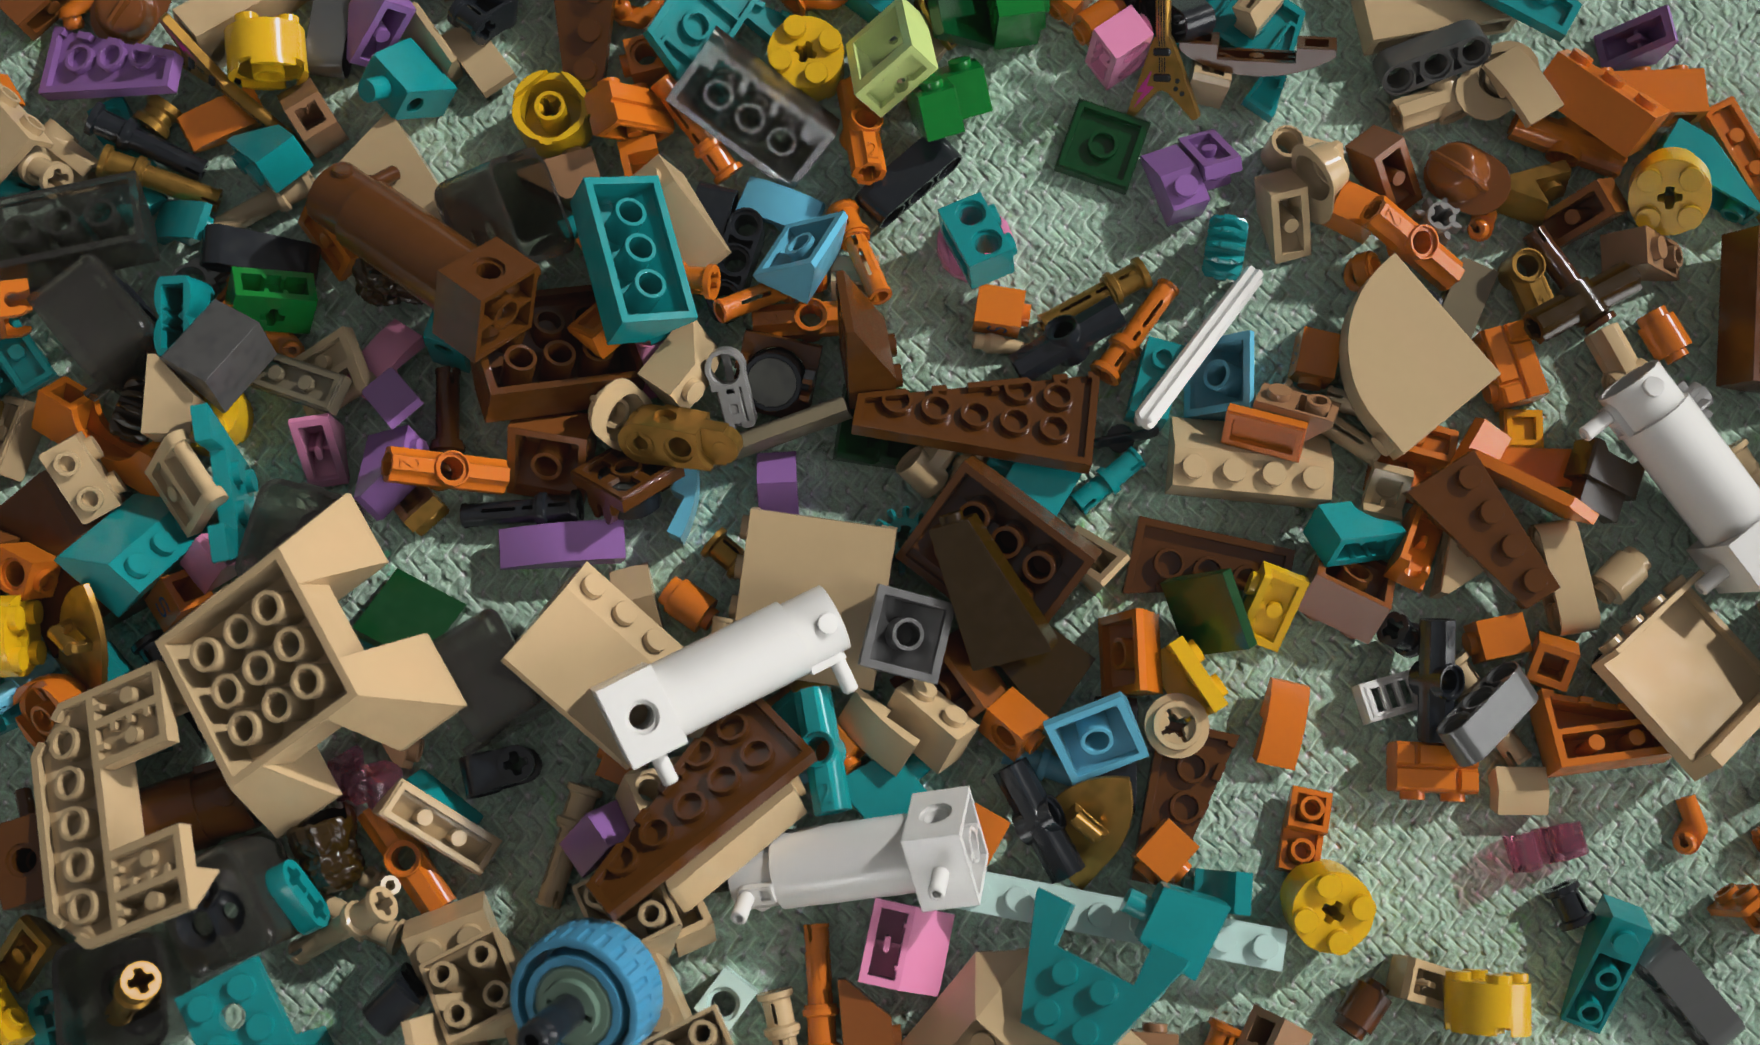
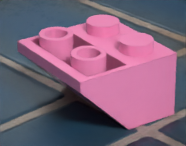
M875 898L858 982L897 991L939 997L955 914L937 910L922 912L919 906Z

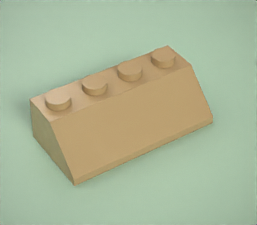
M1182 417L1170 418L1165 494L1314 509L1319 504L1332 501L1334 459L1329 439L1326 436L1319 434L1305 441L1299 463L1220 443L1224 427L1223 421Z

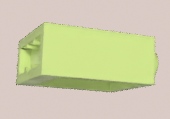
M894 0L845 44L854 95L880 118L938 69L928 22L925 16L907 0ZM893 36L897 37L896 40L890 41ZM900 78L905 79L903 83H898L897 81Z

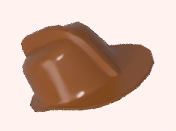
M94 0L90 9V23L99 38L107 39L112 37L131 45L135 43L142 44L158 25V19L164 13H167L172 0Z
M1462 141L1447 143L1436 151L1431 150L1428 154L1429 159L1424 167L1423 180L1427 190L1438 199L1442 200L1446 197L1447 203L1452 207L1460 208V212L1472 216L1491 213L1506 201L1511 191V177L1507 167L1497 158L1470 143Z

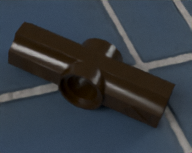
M1623 261L1591 279L1588 276L1583 277L1556 294V297L1527 311L1522 316L1524 330L1531 340L1542 344L1574 326L1577 329L1608 312L1610 307L1643 289L1641 285L1642 276L1634 265L1631 266Z

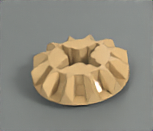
M1182 693L1167 694L1154 701L1147 709L1143 723L1147 742L1151 744L1158 754L1173 759L1189 757L1198 752L1205 744L1210 728L1208 715L1203 706L1196 699ZM1167 710L1176 720L1191 718V721L1187 722L1186 726L1182 728V737L1185 742L1176 733L1162 735L1161 731L1165 730V727L1170 724Z

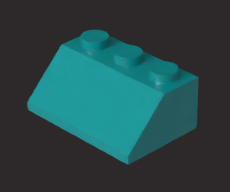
M135 493L58 555L54 561L80 584L89 583L94 596L119 618L153 588L161 577L166 576L180 563L195 538L202 533L187 538L161 497ZM207 523L202 533H208L207 526H210L209 523Z

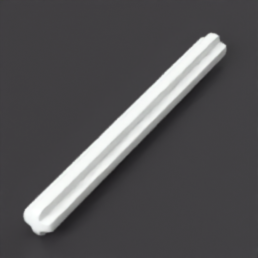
M1252 265L1243 269L1241 275L1230 286L1135 411L1134 422L1137 426H1142L1146 430L1154 428L1262 284L1263 272L1261 269H1255Z

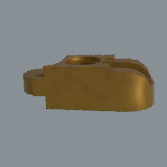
M655 404L641 405L636 411L632 412L618 433L620 449L630 459L642 464L711 471L715 464L727 465V463L733 462L743 448L741 434L735 428L729 426V423L710 420V412L668 404L665 406Z

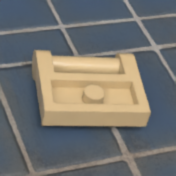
M341 326L294 358L345 376L350 374L353 382L340 409L363 395L362 390L377 378L369 370L354 330L351 327ZM302 405L306 416L325 413Z
M178 429L169 433L162 440L145 473L188 538L202 533L217 507L224 504L229 496L222 486H216L191 448L190 443L192 440L184 429Z

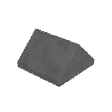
M214 299L165 351L160 359L222 413H226L277 353L258 321Z
M877 584L857 665L892 675L937 684L954 616L952 603Z

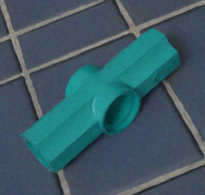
M825 685L800 689V691L793 694L801 738L815 751V754L821 742L827 740L829 744L828 756L824 760H817L807 768L814 815L820 817L844 813L852 809L844 765L846 747L839 737L831 687Z

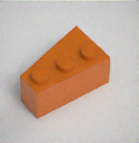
M1574 48L1572 51L1569 49L1558 51L1543 72L1564 103V106L1558 109V111L1625 158L1642 150L1672 111L1659 104L1650 96L1627 85L1626 81L1610 70L1604 71L1592 64L1594 59L1582 50Z
M1542 688L1536 692L1539 699L1529 710L1542 765L1546 767L1547 778L1664 763L1673 758L1624 703L1611 704L1595 701L1592 697L1587 696L1573 697L1556 694L1554 690Z

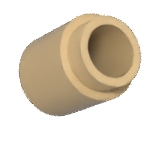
M1627 546L1623 550H1617L1591 576L1596 597L1605 604H1623L1648 578V571L1652 568L1649 559L1642 552L1631 546Z

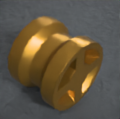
M148 95L146 97V106L142 110H137L132 117L154 135L167 140L171 134L170 127L173 123H177V117L183 113L161 96Z

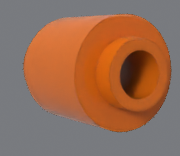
M1099 0L1076 14L1072 31L1077 41L1081 45L1086 44L1089 47L1093 30L1125 9L1127 6L1124 1Z
M1665 305L1654 309L1636 320L1640 328L1637 332L1654 360L1660 362L1664 359L1667 365H1670L1690 354L1686 347L1693 343L1674 311L1669 312Z
M675 576L666 585L658 599V602L664 606V612L694 633L700 630V628L707 631L712 626L713 616H718L720 613L715 608L718 600L687 578L681 580Z

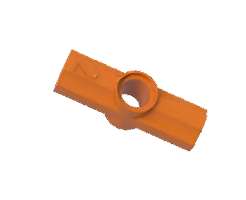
M850 76L840 80L837 85V95L843 124L839 141L848 153L851 176L857 180L858 184L871 185L876 181L883 180L887 172L880 136V129L884 118H880L854 95Z
M1515 113L1507 131V139L1546 153L1545 158L1550 163L1566 160L1570 168L1580 166L1613 179L1620 175L1628 160V157L1625 158L1568 117L1556 119L1547 116L1526 128L1518 114Z
M1385 195L1376 196L1373 201L1365 205L1359 216L1361 218V225L1386 245L1389 256L1396 253L1403 262L1409 264L1439 291L1449 290L1451 286L1460 281L1465 272L1463 262L1439 242L1438 234L1432 226L1427 224L1419 225Z
M811 298L808 304L799 302L769 305L752 312L753 330L791 339H802L805 342L819 341L822 337L839 336L837 300L821 301L817 298ZM810 313L817 315L821 322L816 326L810 327L804 325L800 319Z
M388 446L385 449L381 462V474L383 475L384 482L429 487L435 491L451 489L502 495L505 493L510 481V468L507 465V460L464 455L456 450L438 452ZM442 462H445L451 468L452 476L450 480L446 479L441 473L440 467Z
M378 802L371 805L357 817L384 858L386 869L400 881V884L420 914L439 909L457 899L429 858L427 847L371 812ZM406 846L410 847L416 856L414 865L408 870L404 869L398 861L400 850Z

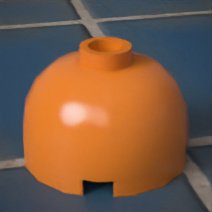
M54 673L39 676L17 688L13 696V705L19 703L21 715L15 717L26 740L34 748L38 742L45 743L55 724L50 718L58 703L86 692L88 688L80 680L69 674Z

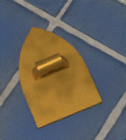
M89 583L81 584L72 588L67 593L61 607L60 623L52 626L48 630L47 635L59 648L58 660L76 679L80 680L90 690L106 683L108 680V648L103 620L94 593Z
M1101 776L1090 778L1068 787L1055 797L1066 817L1067 825L1065 829L1085 864L1081 871L1068 878L1080 890H1083L1114 857L1127 836L1133 815V791L1130 777Z

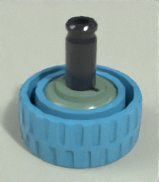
M574 919L547 933L525 952V955L519 960L512 977L510 1002L512 1014L518 1028L516 1043L517 1045H641L658 1024L663 1007L662 980L657 964L649 950L627 929L603 919Z

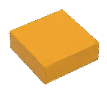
M1503 409L1499 412L1500 430L1512 438L1507 447L1544 448L1543 410Z

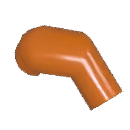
M70 0L63 5L58 13L59 18H62L63 27L68 31L83 28L85 22L81 14L90 12L94 0Z
M616 0L614 20L621 26L645 29L664 0H652L643 7L631 5L627 0Z
M1495 210L1486 215H1471L1467 227V233L1471 239L1482 242L1493 234L1497 211Z
M264 331L276 353L295 358L305 351L302 342L293 333Z
M1695 794L1675 800L1682 820L1673 835L1672 844L1676 851L1684 855L1695 853L1708 833V826Z

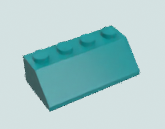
M659 176L583 178L570 201L607 345L647 342L696 321L698 318Z

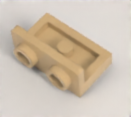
M79 431L41 453L39 459L81 523L88 524L121 506L126 500L122 493L127 491L116 471L108 472L100 460V458L104 457V453L94 437L90 435L86 438L83 432Z

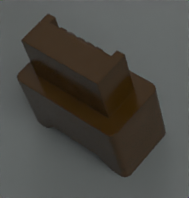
M1594 437L1590 441L1584 439L1574 441L1563 477L1573 482L1569 494L1578 498L1599 514L1597 519L1601 523H1617L1623 502L1636 500L1645 469L1639 461L1631 464L1609 452L1606 442Z

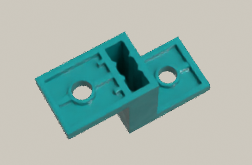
M259 956L251 957L174 999L195 1045H334L325 1025L301 1033H295ZM232 1004L240 1005L245 1011V1022L239 1029L229 1027L225 1021L226 1010Z

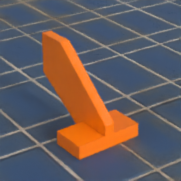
M1474 418L1450 463L1467 452L1474 450L1495 484L1560 518L1591 525L1595 524L1599 514L1578 498L1500 461L1512 438L1487 419Z

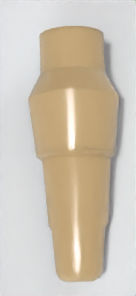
M991 332L987 334L974 333L972 348L983 350L987 354H1012L1029 344L1005 338L1002 335Z

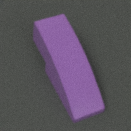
M604 519L546 523L498 530L500 570L580 568L586 561L591 565L622 564L626 559L624 520L617 519V521L610 525Z

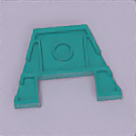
M664 0L642 34L709 128L714 133H718L723 129L738 103L710 82L707 77L743 23L769 43L773 32L792 14L784 10L778 12L766 7L765 2L760 0Z
M1205 0L1215 11L1216 25L1213 32H1220L1219 45L1222 47L1295 50L1306 11L1290 0H1284L1280 9L1253 40L1234 27L1237 18L1232 7L1238 0ZM1155 30L1153 31V33H1154L1153 39L1156 37V31H1155ZM1287 75L1260 76L1241 105L1270 123L1276 113L1277 104Z
M207 403L190 406L195 442L209 451L213 481L216 486H222L229 496L224 504L217 507L220 524L207 526L212 563L231 561L261 543L259 531L264 529V519L260 508L256 507L254 492H258V480L254 469H250V466Z
M1038 887L1035 895L1020 1023L1062 1045H1117L1137 1024L1138 1019L1152 1004L1156 1003L1163 996L1166 989L1178 976L1188 969L1191 962L1156 944H1152L1136 982L1132 984L1058 946L1076 905Z

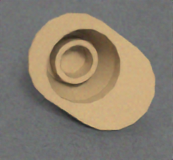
M1509 40L1492 45V53L1484 63H1488L1518 45L1540 69L1538 58L1531 48L1521 42ZM1484 64L1460 75L1455 87L1456 100L1461 109L1474 119L1485 121L1499 119L1509 113L1513 106L1507 97L1500 98L1482 68Z
M1334 140L1330 143H1316L1309 147L1304 144H1296L1292 148V170L1308 185L1310 222L1316 225L1326 224L1332 217L1335 195L1349 180L1350 172L1344 159L1343 143L1339 140Z
M625 378L615 379L598 391L596 395H591L589 398L591 403L588 409V419L591 430L595 436L609 447L622 451L618 443V433L633 411H636L641 405L652 404V401L632 381Z

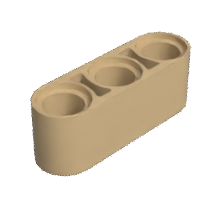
M1561 519L1530 525L1528 537L1561 587L1542 599L1550 630L1554 635L1560 637L1598 630L1601 624L1600 610L1576 522Z

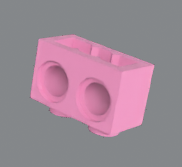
M1129 5L1093 30L1085 63L1106 91L1143 67L1154 37L1153 27L1149 19L1142 13L1138 14L1134 7Z

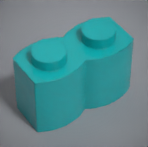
M187 275L161 276L158 278L154 289V305L159 316L154 328V346L159 357L165 353L212 300L216 299L211 284Z

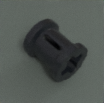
M1395 611L1390 612L1376 632L1377 638L1384 645L1394 648L1403 657L1412 658L1418 656L1419 624L1411 622L1404 614H1399Z
M1578 879L1564 881L1543 892L1546 899H1551L1562 921L1559 924L1562 932L1577 929L1597 918L1594 911L1588 910L1578 890L1580 886Z

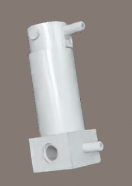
M1658 360L1644 363L1618 379L1598 397V401L1603 408L1600 409L1599 414L1579 429V435L1584 440L1590 441L1609 426L1617 438L1625 442L1698 539L1686 551L1705 573L1703 577L1695 582V588L1700 594L1707 595L1714 588L1719 594L1760 592V487L1689 393H1683L1661 363Z
M818 585L782 604L774 602L651 664L642 662L590 688L626 763L635 770L652 761L663 786L667 787L678 781V775L667 753L689 743L686 738L687 735L807 674L815 675L830 666L844 694L857 690L858 684L845 659L847 657L844 651L851 647L846 627L833 601L823 587ZM644 704L648 712L647 718L639 725H631L629 721L631 709L636 705Z
M970 786L913 793L908 813L787 829L728 879L731 897L735 903L731 913L732 922L738 925L745 924L751 909L762 912L774 906L791 909L911 893L917 894L922 912L980 905L989 853Z

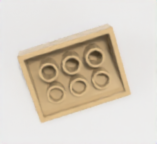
M586 561L561 585L500 661L625 770H628L630 766L626 763L590 688L642 662L651 664L683 648V646ZM644 704L636 705L631 709L629 713L631 725H639L647 718L648 712Z

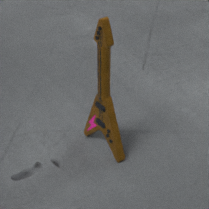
M1156 0V37L1151 43L1127 111L1128 115H1137L1158 91L1167 92L1192 120L1198 119L1201 115L1175 39L1171 35V0Z
M164 13L158 19L176 44V46L165 44L162 48L174 50L184 58L182 68L222 92L262 127L266 128L279 124L295 136L307 155L311 153L310 149L289 127H286L239 86L231 82L226 74L168 13Z

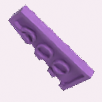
M54 25L38 94L48 101L175 94L178 90L184 58L174 50L140 43L131 45L117 38H98L88 32H70L65 27Z

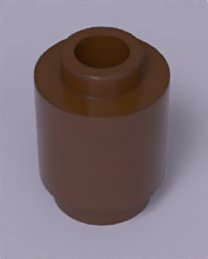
M1367 976L1365 981L1356 978L1335 1010L1337 1016L1333 1023L1354 1039L1362 1042L1366 1034L1372 1035L1392 1004V1001L1386 997L1389 990L1369 976Z

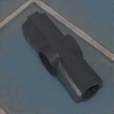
M1109 295L1076 316L1065 314L1053 318L1045 326V334L1012 353L1008 358L1019 378L1027 377L1033 381L1058 365L1070 367L1080 364L1089 355L1090 346L1124 327L1127 323L1116 302Z
M1419 618V661L1412 665L1409 671L1408 682L1411 691L1418 695L1417 739L1421 742L1444 743L1436 729L1442 720L1454 709V700L1461 695L1464 689L1465 677L1463 670L1455 664V619Z
M1027 757L1019 759L994 773L993 775L1013 810L1012 822L1017 835L1026 845H1032L1052 884L1066 880L1081 871L1085 864L1065 829L1067 823L1064 811L1053 796L1046 794Z

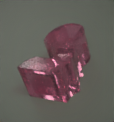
M357 744L327 762V766L342 793V796L336 799L337 802L348 800L356 806L367 803L368 807L372 810L399 778H403L401 768L393 762L382 760L364 765L363 749Z
M1580 820L1534 828L1530 832H1518L1502 837L1513 873L1533 872L1543 868V864L1568 861L1590 853Z

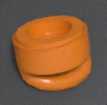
M1368 250L1358 253L1347 261L1343 277L1345 285L1350 291L1358 292L1366 280L1382 265L1380 259L1373 251Z

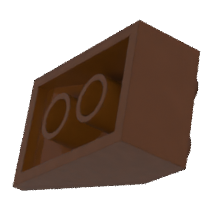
M839 270L835 271L839 350L849 409H855L858 393L893 390L903 387V376L900 363L893 364L892 357H897L895 334L887 333L885 318L845 271Z

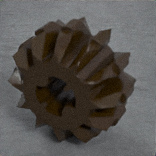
M134 374L127 379L109 422V430L111 434L120 437L121 440L143 445L149 441L148 437L141 434L145 377Z

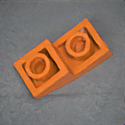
M241 88L263 107L255 90ZM226 95L203 103L178 116L176 120L193 154L227 144L226 140L234 135L262 127Z
M1270 677L1259 712L1263 722L1252 755L1257 763L1295 770L1308 713L1310 687L1308 685Z
M1295 785L1291 786L1274 870L1290 873L1296 866L1302 863L1308 864L1320 861L1323 837L1328 834L1333 793Z

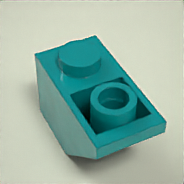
M279 124L235 135L226 140L235 152L230 157L244 175L249 174L259 187L266 184L276 193L314 167V164L295 136Z

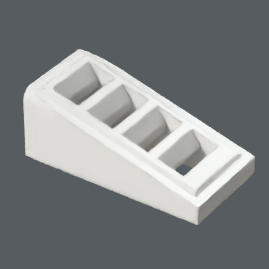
M1410 670L1351 687L1363 725L1418 710V695H1415L1409 687L1408 676ZM1405 680L1413 703H1406L1399 681ZM1391 684L1398 707H1392L1385 685ZM1377 688L1384 711H1378L1371 689Z

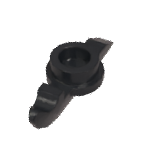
M1117 424L1108 430L1106 436L1094 438L1093 449L1109 447L1112 451L1124 453L1130 446L1133 447L1134 442L1158 436L1159 428L1154 427L1150 430L1141 429L1133 431L1127 425Z

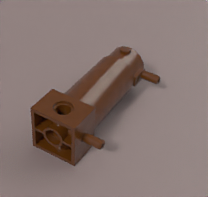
M343 161L332 164L322 171L308 192L306 201L307 214L315 222L334 234L342 246L434 310L432 333L476 363L532 327L537 280L541 275V269L538 264L497 236L480 246L466 239L390 186V184L396 182L401 177L399 169L393 165L374 175H367L353 164Z
M215 760L195 766L191 772L139 788L145 836L177 823L191 825L194 852L215 846L223 838L263 825L229 788ZM24 787L14 792L19 817L0 823V901L3 911L37 910L46 907L35 801L32 789Z

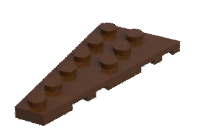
M1101 370L1087 371L1086 376L1068 378L1067 373L1052 375L1050 380L1031 381L1027 377L969 382L964 388L947 389L946 385L931 386V391L911 393L906 388L861 392L857 396L851 434L1089 474L1093 458Z
M762 698L711 723L701 737L693 739L673 766L678 775V781L667 787L663 786L662 783L657 788L659 794L647 810L642 808L633 820L636 824L622 843L615 844L585 886L613 922L616 921L818 760L815 751Z

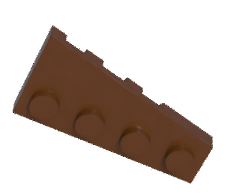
M1138 516L1129 555L1131 559L1127 564L1121 593H1161L1163 590L1160 583L1168 578L1231 568L1238 590H1244L1250 573L1252 571L1258 572L1263 561L1292 571L1296 550Z

